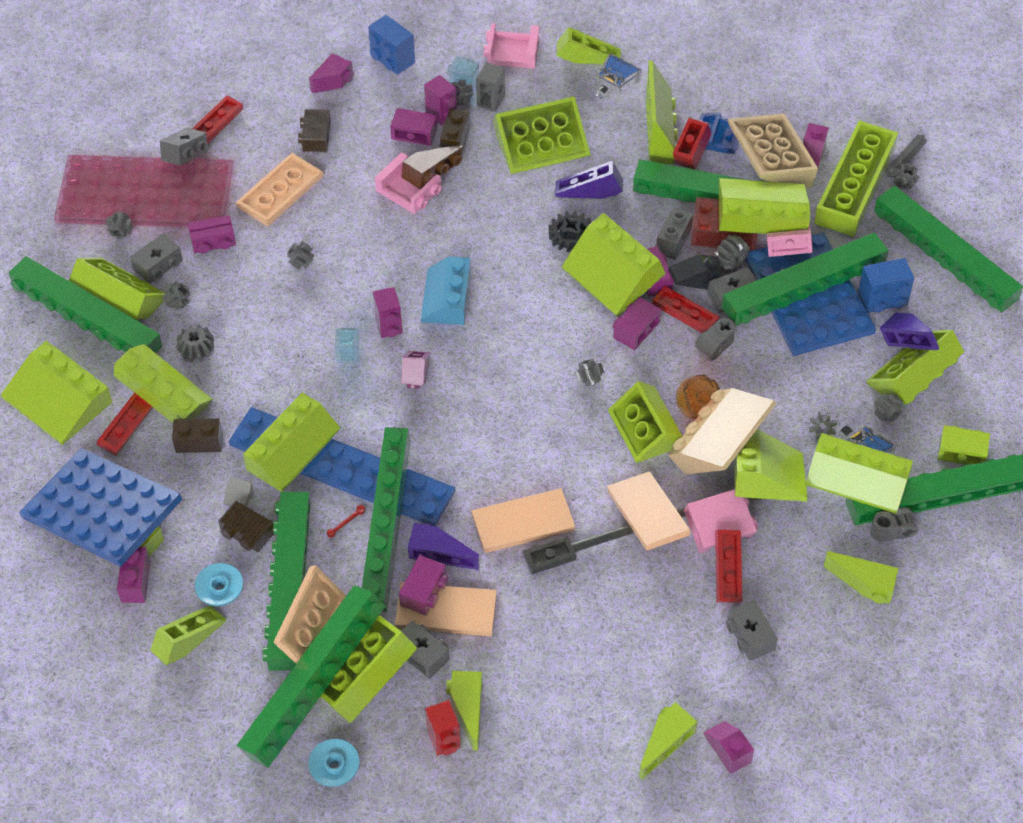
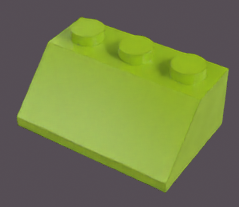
M638 381L608 409L610 416L637 463L669 452L673 449L672 446L675 441L682 438L680 430L655 386Z

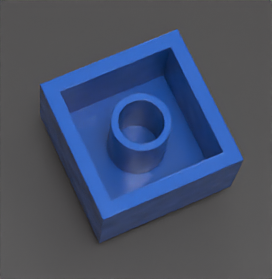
M387 14L368 26L370 55L374 60L380 61L387 70H392L397 75L415 63L414 34Z
M906 258L863 266L858 295L867 313H878L885 309L902 308L908 305L914 276Z

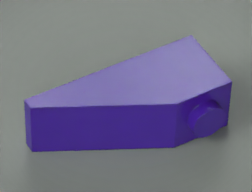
M613 161L555 181L556 197L605 199L623 192V177Z
M896 312L880 327L888 346L936 351L940 348L932 330L911 313Z
M427 523L413 524L408 544L409 559L417 560L419 555L445 565L479 570L480 561L478 553L436 526Z

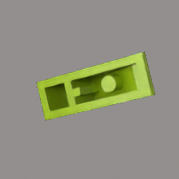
M568 27L557 41L556 56L572 63L606 65L610 55L621 59L620 48L571 27Z
M827 551L824 561L826 569L865 598L872 599L876 603L890 604L898 573L897 567Z
M211 605L206 606L158 628L150 651L167 666L189 654L226 622V618Z
M452 671V678L447 680L446 695H451V705L472 749L478 751L482 672Z
M677 702L670 707H664L657 716L658 719L640 764L639 777L642 780L696 733L697 721Z

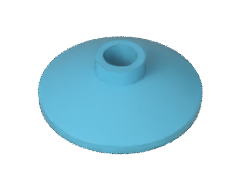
M216 563L207 566L198 574L195 580V591L198 598L211 606H224L238 598L243 589L241 573L237 568L226 563ZM217 587H224L221 590H216Z
M329 739L319 743L312 750L308 766L312 777L318 783L329 787L344 785L354 778L359 769L360 761L358 752L352 744L342 739ZM334 763L339 765V767L336 769L330 768V766Z

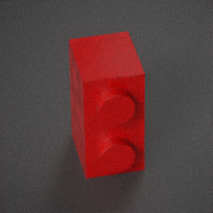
M688 118L672 153L677 165L694 170L697 169L712 135L708 123Z
M447 700L426 707L427 732L436 755H451L455 753L457 749L461 748L460 727L450 701Z

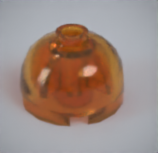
M708 375L690 376L683 380L676 390V405L679 411L687 418L696 420L699 416V411L708 405L712 400L711 396L713 393L720 389L718 383L714 379L711 380L707 377Z

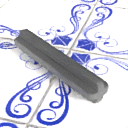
M918 134L885 169L889 178L895 177L892 175V172L898 167L899 163L903 165L908 163L927 143L923 134Z

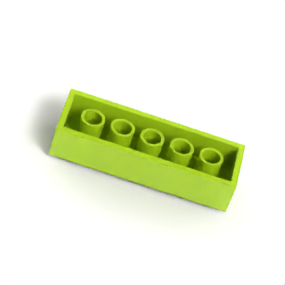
M858 121L817 206L814 220L815 225L855 237L895 151L898 132L864 121Z

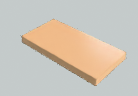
M291 153L236 202V207L268 227L324 176L323 171Z
M650 471L607 486L609 495L646 551L690 536V529Z
M562 488L471 510L484 553L575 531V524Z
M316 565L309 568L274 640V643L295 663L299 661L346 597Z
M401 582V584H400V590H401L402 586L404 585L403 582ZM446 586L444 589H440L437 604L433 609L430 608L427 616L400 606L398 598L395 627L397 629H404L413 620L418 625H424L430 632L492 637L497 590Z

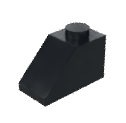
M702 254L687 258L668 268L675 285L708 290L709 281L720 277L723 273L718 260L714 256Z

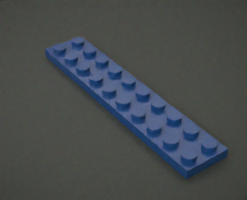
M251 407L230 438L229 445L245 452L278 417ZM331 439L300 474L374 503L380 457ZM407 468L401 514L419 522L436 526L455 493V487Z

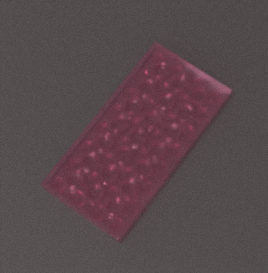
M68 155L54 221L55 223L105 225L108 216L112 217L113 213L124 212L132 219L131 224L133 226L188 227L190 222L226 216L234 161L227 159H193L179 166L162 161L161 157Z

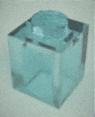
M456 56L453 63H450L447 69L450 83L466 80V84H472L471 88L473 89L476 77L479 74V62Z
M336 328L335 353L337 362H359V328Z

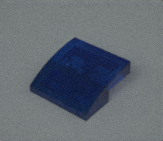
M701 113L699 121L708 123L712 133L705 149L725 154H735L739 141L729 126L728 119H722L721 113Z

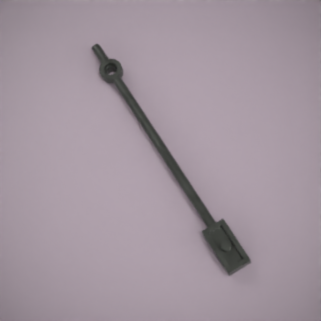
M751 498L753 500H762L760 498ZM685 507L676 509L681 517H685L683 511ZM626 525L571 543L569 537L566 536L523 550V556L531 574H535L575 561L577 558L575 552L632 534L634 531L630 525Z

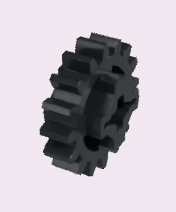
M568 211L565 212V216L558 214L557 219H552L551 225L548 226L549 240H552V245H558V250L566 248V251L570 252L586 228L591 224V218L585 219L584 213L578 216L576 211L572 215Z

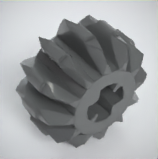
M729 235L717 246L714 257L718 260L719 266L723 271L727 273L734 272L745 262V258L749 255L750 247L741 237Z
M198 324L193 328L190 325L188 330L182 329L181 334L177 335V350L181 353L183 359L189 358L193 362L195 358H198L201 361L202 356L209 358L210 352L214 351V337L207 327L202 328Z

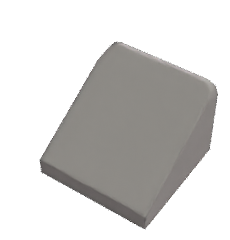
M231 477L223 504L231 506L237 500L247 507L254 493L253 484L249 481Z

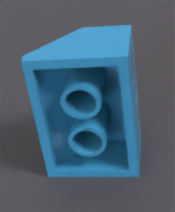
M448 256L428 268L421 322L465 325L471 275L470 258Z

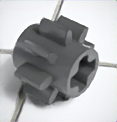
M466 80L452 82V85L456 88V104L470 103V98L474 95L471 88L473 85L466 84Z
M910 162L904 165L899 163L898 167L892 172V175L895 176L893 183H896L901 189L905 187L911 189L920 178V176L916 175L918 168H915Z
M124 212L113 213L112 217L108 216L105 223L108 226L107 231L115 238L126 237V234H131L133 229L132 219Z
M301 241L300 245L294 243L287 253V257L290 258L288 262L298 270L301 266L307 268L314 258V254L311 253L313 248Z
M174 282L173 284H168L163 289L166 292L163 295V301L169 308L178 310L180 307L184 308L189 304L187 298L190 296V292L184 284Z
M588 359L578 364L579 369L575 372L578 382L583 381L586 386H591L601 381L600 376L604 373L601 362L596 363L594 359Z
M883 394L874 403L877 409L874 414L880 420L894 421L902 413L899 405L903 402L896 394L894 396L892 394Z
M819 411L816 418H810V422L814 426L809 427V432L816 433V440L820 438L821 433L836 435V430L832 427L837 425V420H830V412L827 415H822ZM820 423H824L826 429L822 430Z

